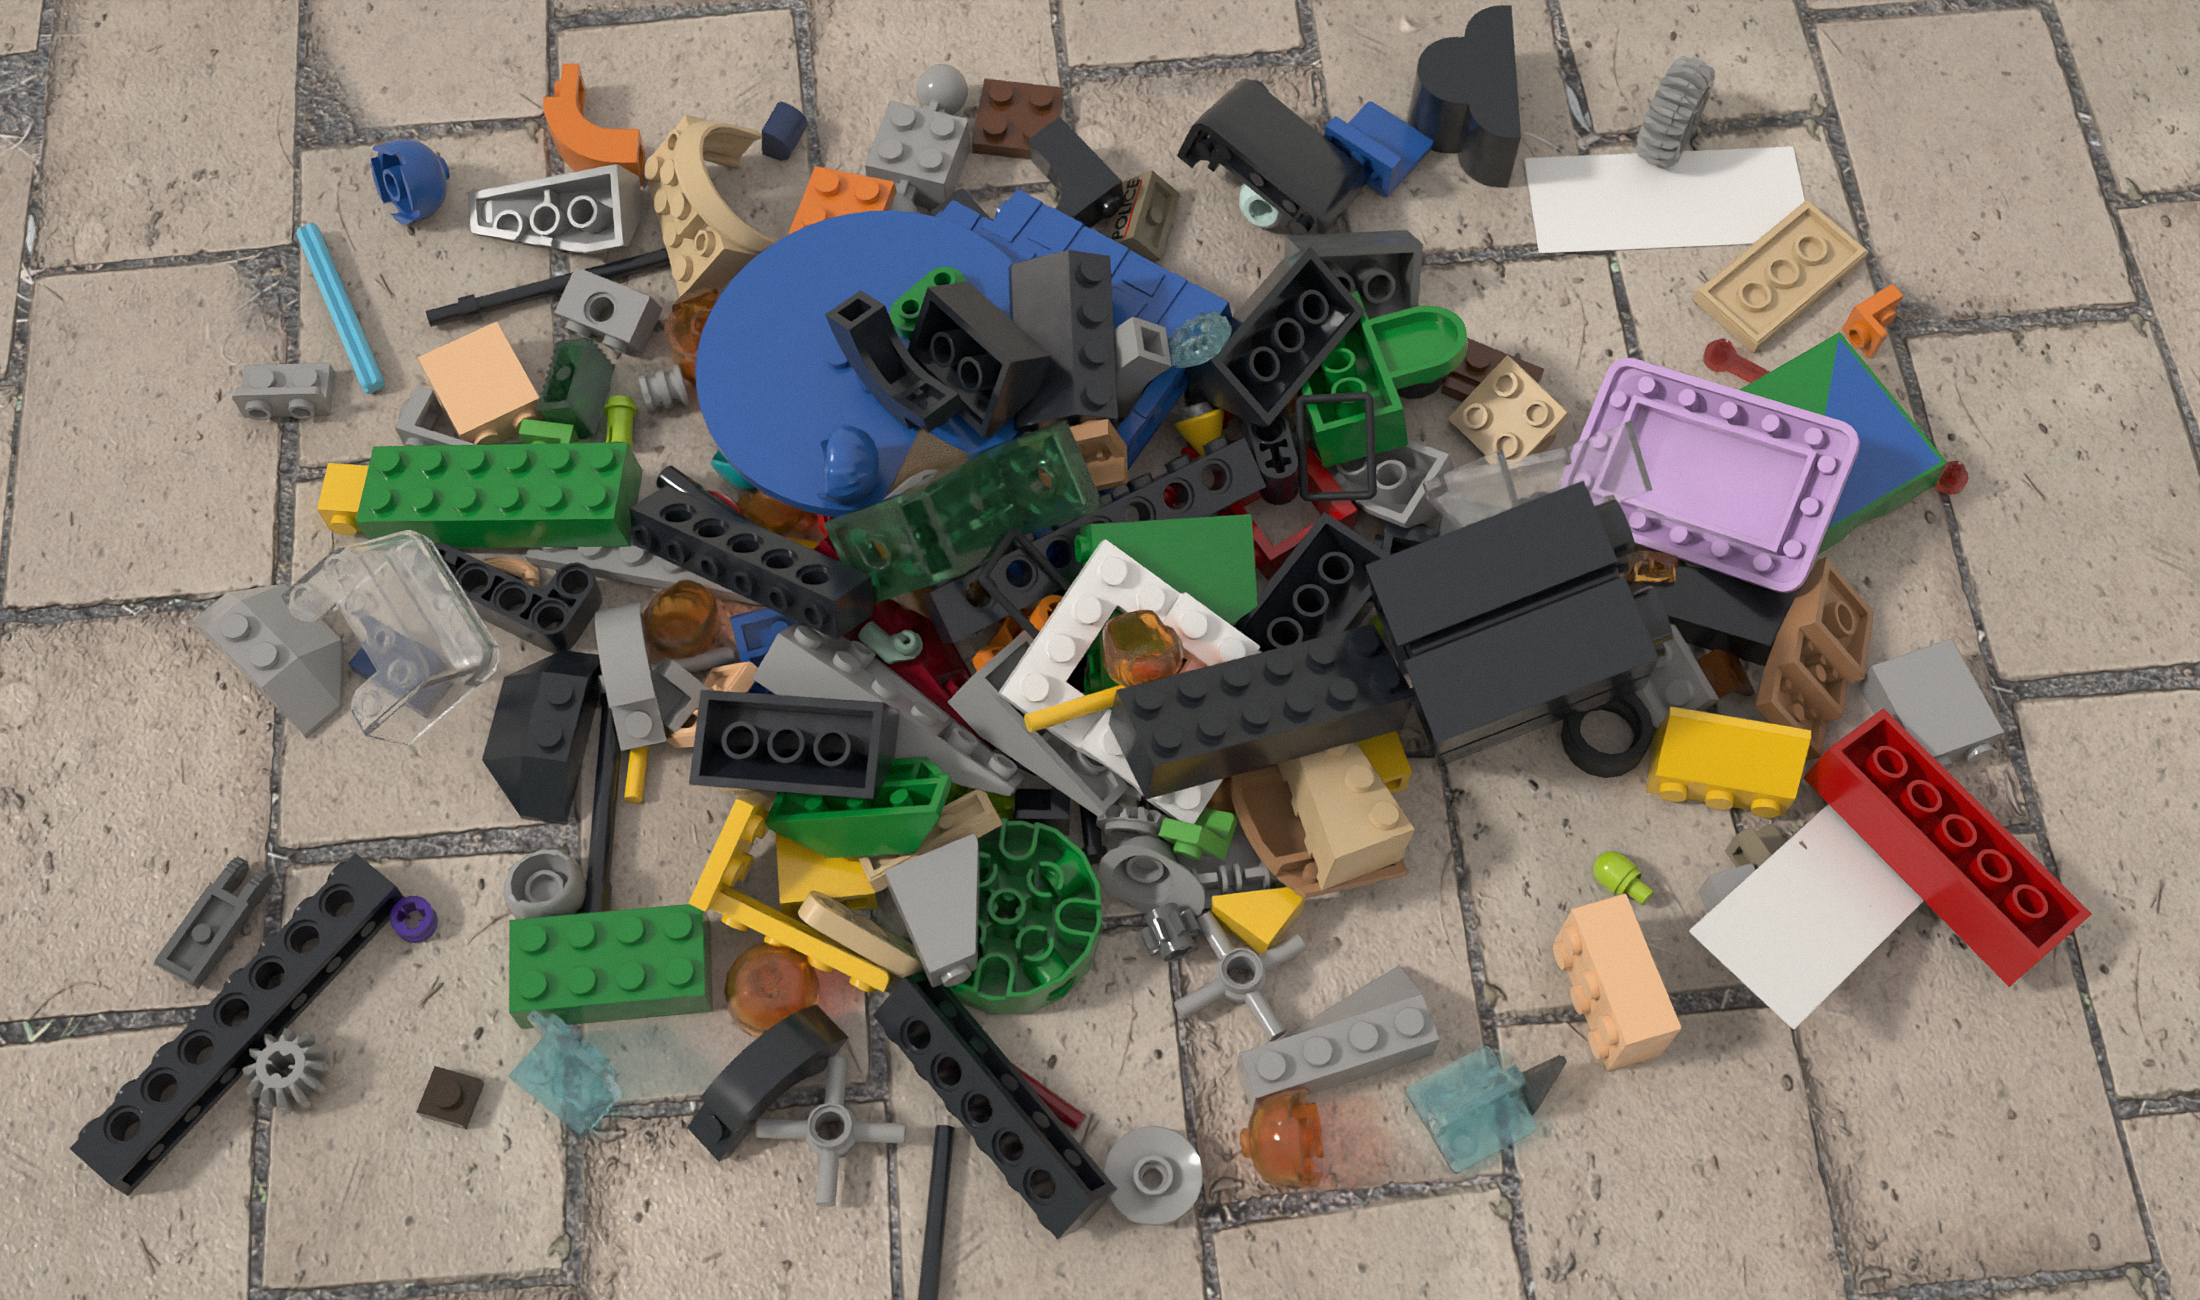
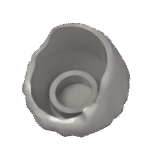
M540 849L530 853L515 862L508 869L503 893L506 906L518 919L576 914L583 905L586 893V880L583 875V868L577 864L575 858L568 855L565 851L558 849Z

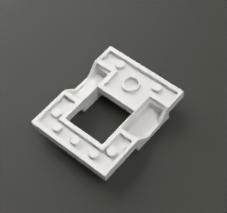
M1105 539L1100 542L997 695L1024 714L1085 696L1066 681L1115 608L1187 659L1179 674L1261 653L1258 650L1260 646L1188 593L1180 594ZM1108 708L1046 728L1075 750L1105 765L1133 785L1144 797L1109 726L1112 710ZM1223 779L1147 799V801L1174 820L1194 824Z

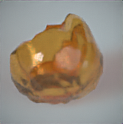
M679 580L674 585L660 591L652 598L648 607L643 612L649 645L657 649L662 656H669L671 659L692 658L706 653L714 645L721 631V619L713 595L702 584L692 580Z
M1138 610L1128 612L1111 619L1104 626L1102 633L1103 664L1110 678L1118 684L1129 687L1175 675L1181 668L1184 659L1183 642L1174 628L1164 625L1154 611Z

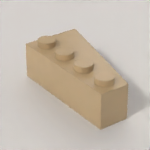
M1356 742L1278 763L1283 781L1288 782L1293 796L1291 805L1295 816H1300L1306 834L1304 842L1309 857L1313 856L1317 865L1318 874L1316 877L1321 891L1401 861L1415 828Z

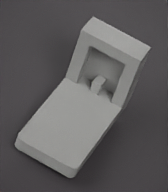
M417 385L411 398L406 399L402 404L395 429L404 446L476 444L433 431L443 413L434 390Z

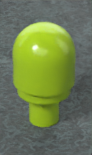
M1606 851L1595 859L1593 864L1594 877L1613 895L1626 893V895L1631 896L1642 906L1654 895V891L1640 880L1643 873L1638 870L1639 867L1622 853Z

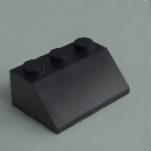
M969 282L927 287L907 350L924 371L959 393L964 408L957 413L983 438L992 437L1038 394L1051 358V354Z

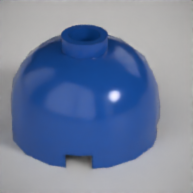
M408 138L388 141L373 147L372 150L378 152L377 157L371 158L373 180L383 203L392 201L399 210V212L391 214L392 217L402 225L423 220L434 214L444 202L447 193L446 180H449L450 173L445 160L441 156L437 157L431 148L420 141Z

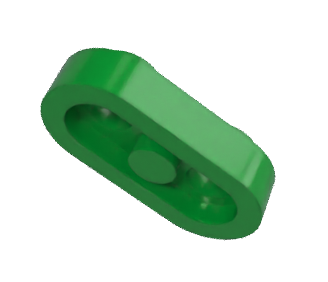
M952 267L935 268L900 296L890 309V319L897 335L911 340L927 287L965 282L963 274ZM910 310H917L914 314H906Z

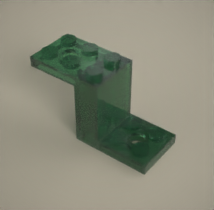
M1064 420L964 456L901 494L836 516L823 524L840 561L872 576L874 604L964 575L990 558L1010 528H1017L1026 535L1093 513L1103 507L1104 504L1068 422ZM1038 468L1044 469L1050 475L1052 488L1045 486L1040 481ZM875 542L883 546L887 559L881 558L875 549Z

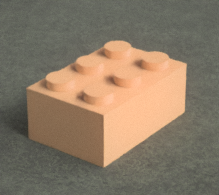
M1626 893L1571 909L1555 938L1556 943H1553V953L1559 968L1568 972L1573 985L1570 988L1571 999L1577 1013L1580 1015L1584 1014L1591 1030L1588 1032V1041L1593 1055L1596 1059L1603 1060L1607 1072L1661 1056L1682 1027Z

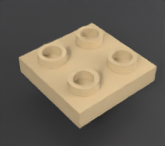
M1506 355L1447 419L1507 477L1512 478L1527 461L1530 462L1537 459L1550 447L1556 438L1555 432L1571 414L1518 363Z

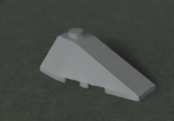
M618 164L468 192L471 233L585 254L628 247L643 218L640 177Z
M1295 411L1288 425L1295 449L1298 451ZM1305 418L1306 446L1308 445L1320 460ZM1408 439V445L1376 454L1377 494L1369 500L1354 501L1373 516L1404 528H1409L1437 518L1441 513L1444 499H1450L1459 481L1449 454ZM1367 456L1326 467L1343 491H1368Z
M1024 630L978 670L948 703L980 737L1100 817L1128 789L1124 779L1102 763L1075 750L1046 728L1030 733L1025 725V714L997 695L1034 641Z

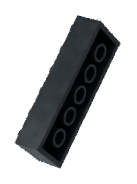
M1370 624L1118 689L1114 697L1109 726L1145 800L1322 752L1329 750V748L1402 730L1415 695L1375 625Z

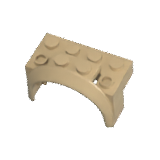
M685 115L644 164L645 177L648 180L654 209L657 213L663 235V242L672 267V275L681 299L709 304L728 281L732 280L753 258L777 242L752 229L729 208L715 189L704 161L736 169L741 166L740 157L754 141L762 137L758 130Z

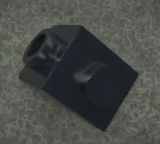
M1387 521L1384 536L1375 534L1373 544L1393 555L1439 537L1440 530L1429 528L1423 523L1404 528Z

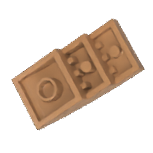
M1827 557L1818 559L1797 593L1777 633L1764 668L1755 707L1771 724L1811 730V741L1805 762L1822 757L1827 722L1843 718L1848 684L1865 678L1874 612Z

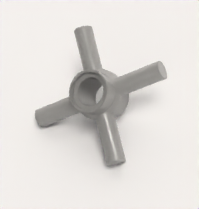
M1211 911L1204 913L1197 918L1200 930L1219 959L1215 968V979L1175 1001L1174 1005L1177 1012L1184 1019L1224 996V998L1233 1003H1246L1270 1042L1280 1038L1286 1033V1030L1261 991L1265 986L1266 972L1306 950L1303 939L1296 933L1257 955L1247 948H1234ZM1243 968L1252 974L1253 979L1248 983L1238 984L1229 978L1228 973L1233 969Z
M840 1056L828 1058L824 1104L816 1107L808 1120L759 1118L757 1121V1138L807 1140L809 1147L820 1156L815 1204L823 1207L835 1206L839 1158L846 1155L856 1142L905 1144L906 1124L857 1122L853 1113L844 1107L848 1059ZM837 1121L845 1126L842 1135L835 1140L827 1141L819 1137L821 1128L828 1122Z

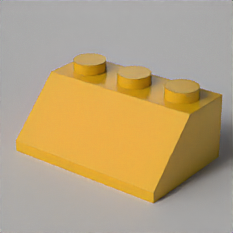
M1670 706L1651 742L1646 792L1658 794L1660 798L1671 802H1681L1687 799L1704 802L1706 806L1717 810H1727L1733 807L1750 810L1752 814L1763 818L1784 816L1796 799L1811 741V730Z

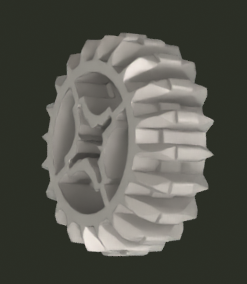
M1681 56L1672 63L1665 77L1662 78L1661 84L1649 105L1637 139V154L1639 157L1646 159L1648 163L1669 169L1679 161L1681 154L1689 144L1707 106L1706 104L1714 85L1715 71L1713 67L1704 64V61L1694 57L1691 59Z

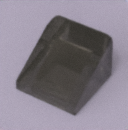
M1558 1055L1522 1072L1515 1082L1513 1089L1529 1118H1533L1567 1063L1564 1055Z

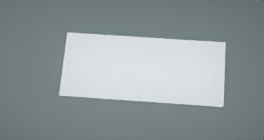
M1794 147L1684 151L1679 161L1669 169L1648 163L1646 159L1639 157L1637 153L1524 159L1539 253L1754 244L1805 201Z
M1828 804L1695 924L1689 932L1792 1029H1796L1924 900ZM1803 841L1807 849L1801 846L1799 842Z

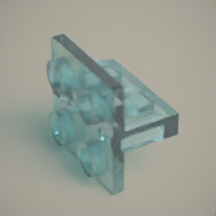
M1489 1046L1479 1048L1415 1082L1406 1089L1408 1099L1453 1174L1463 1172L1533 1134L1537 1129L1536 1122L1518 1095L1526 1083L1525 1078L1517 1065L1504 1071Z

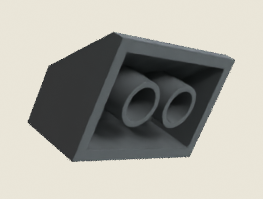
M1407 230L1285 236V258L1311 247L1350 293L1358 291L1368 319L1418 306L1423 244Z

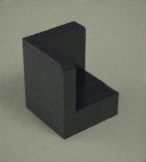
M1051 785V789H1017L1015 791L1013 821H1025L1034 825L1038 822L1058 829L1064 836H1070V797L1053 785Z

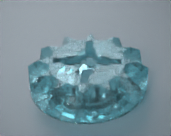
M1218 311L1210 312L1207 315L1201 312L1192 320L1186 319L1185 324L1181 327L1174 328L1173 336L1168 338L1171 364L1179 368L1196 366L1218 354L1231 335V325L1226 316H1221Z

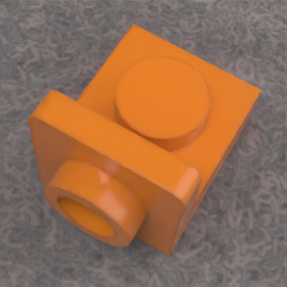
M1893 283L1856 305L1842 327L1850 343L1854 347L1859 348L1868 358L1878 352L1886 339L1887 332L1884 328L1896 318L1895 309L1904 296Z

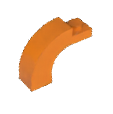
M579 63L562 64L561 80L555 81L554 85L555 97H543L544 114L555 148L560 157L575 172L618 164L639 176L640 186L643 187L646 153L640 130L607 129L587 121L584 118L586 87Z

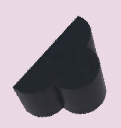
M1512 5L1491 6L1479 11L1469 20L1464 37L1440 39L1430 44L1422 52L1418 60L1407 117L1410 126L1434 141L1431 150L1439 153L1457 154L1462 169L1469 177L1483 185L1497 188H1508L1521 141Z

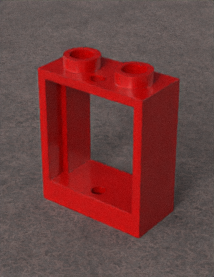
M1307 445L1308 493L1344 492L1327 469L1322 467L1320 460ZM1259 491L1219 510L1217 516L1248 514L1244 507L1261 498ZM1351 500L1311 501L1321 515L1325 512L1354 531L1358 509ZM1252 519L1255 570L1259 569L1266 580L1271 579L1314 524L1273 547Z

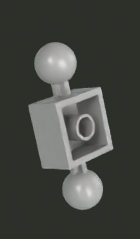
M937 64L927 68L921 74L917 82L916 93L918 101L923 108L890 101L865 163L866 176L894 181L897 192L890 210L919 213L916 206L933 210L954 194L970 151L968 119L953 115L964 106L968 96L966 79L953 66Z

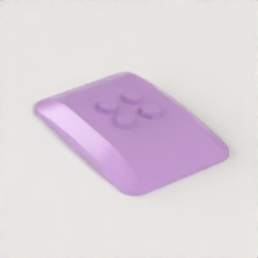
M1623 358L1614 362L1605 374L1559 490L1584 480L1594 506L1613 498L1618 501L1630 526L1635 545L1775 592L1789 593L1800 588L1809 575L1858 454L1860 441L1854 428L1843 421L1642 360Z

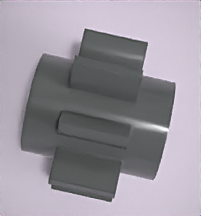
M1168 903L1155 908L1145 916L1148 927L1141 929L1140 932L1150 956L1160 952L1165 962H1171L1190 954L1196 949L1193 938L1201 935L1191 908L1181 912L1177 903Z

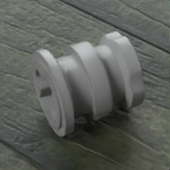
M679 364L674 365L673 372L665 374L664 370L655 372L656 377L638 376L648 414L655 412L656 407L664 405L665 409L674 407L673 403L681 401L685 406L690 405L688 391Z

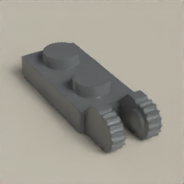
M238 856L230 860V863L223 869L213 884L209 883L154 960V964L159 969L199 989L255 910L253 907L261 903L266 896L265 894L269 891L273 882L272 879L274 877H272V874L262 869L261 871L258 870L237 897L231 893L236 891L242 883L241 881L245 879L250 864Z

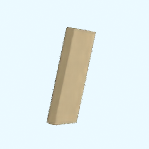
M1807 199L1695 291L1692 300L1754 354L1863 262L1869 251Z

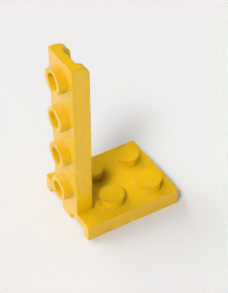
M759 792L736 798L688 904L705 912L712 909L722 914L721 921L734 929L747 931L748 928L764 934V942L773 948L784 952H790L791 948L807 955V963L819 970L832 973L834 969L851 976L849 982L860 990L872 994L877 989L885 992L892 985L896 977L895 974L814 929L807 923L734 889L736 881L743 882L753 865L755 856L749 853L756 838L763 839L769 830L765 821L774 799Z

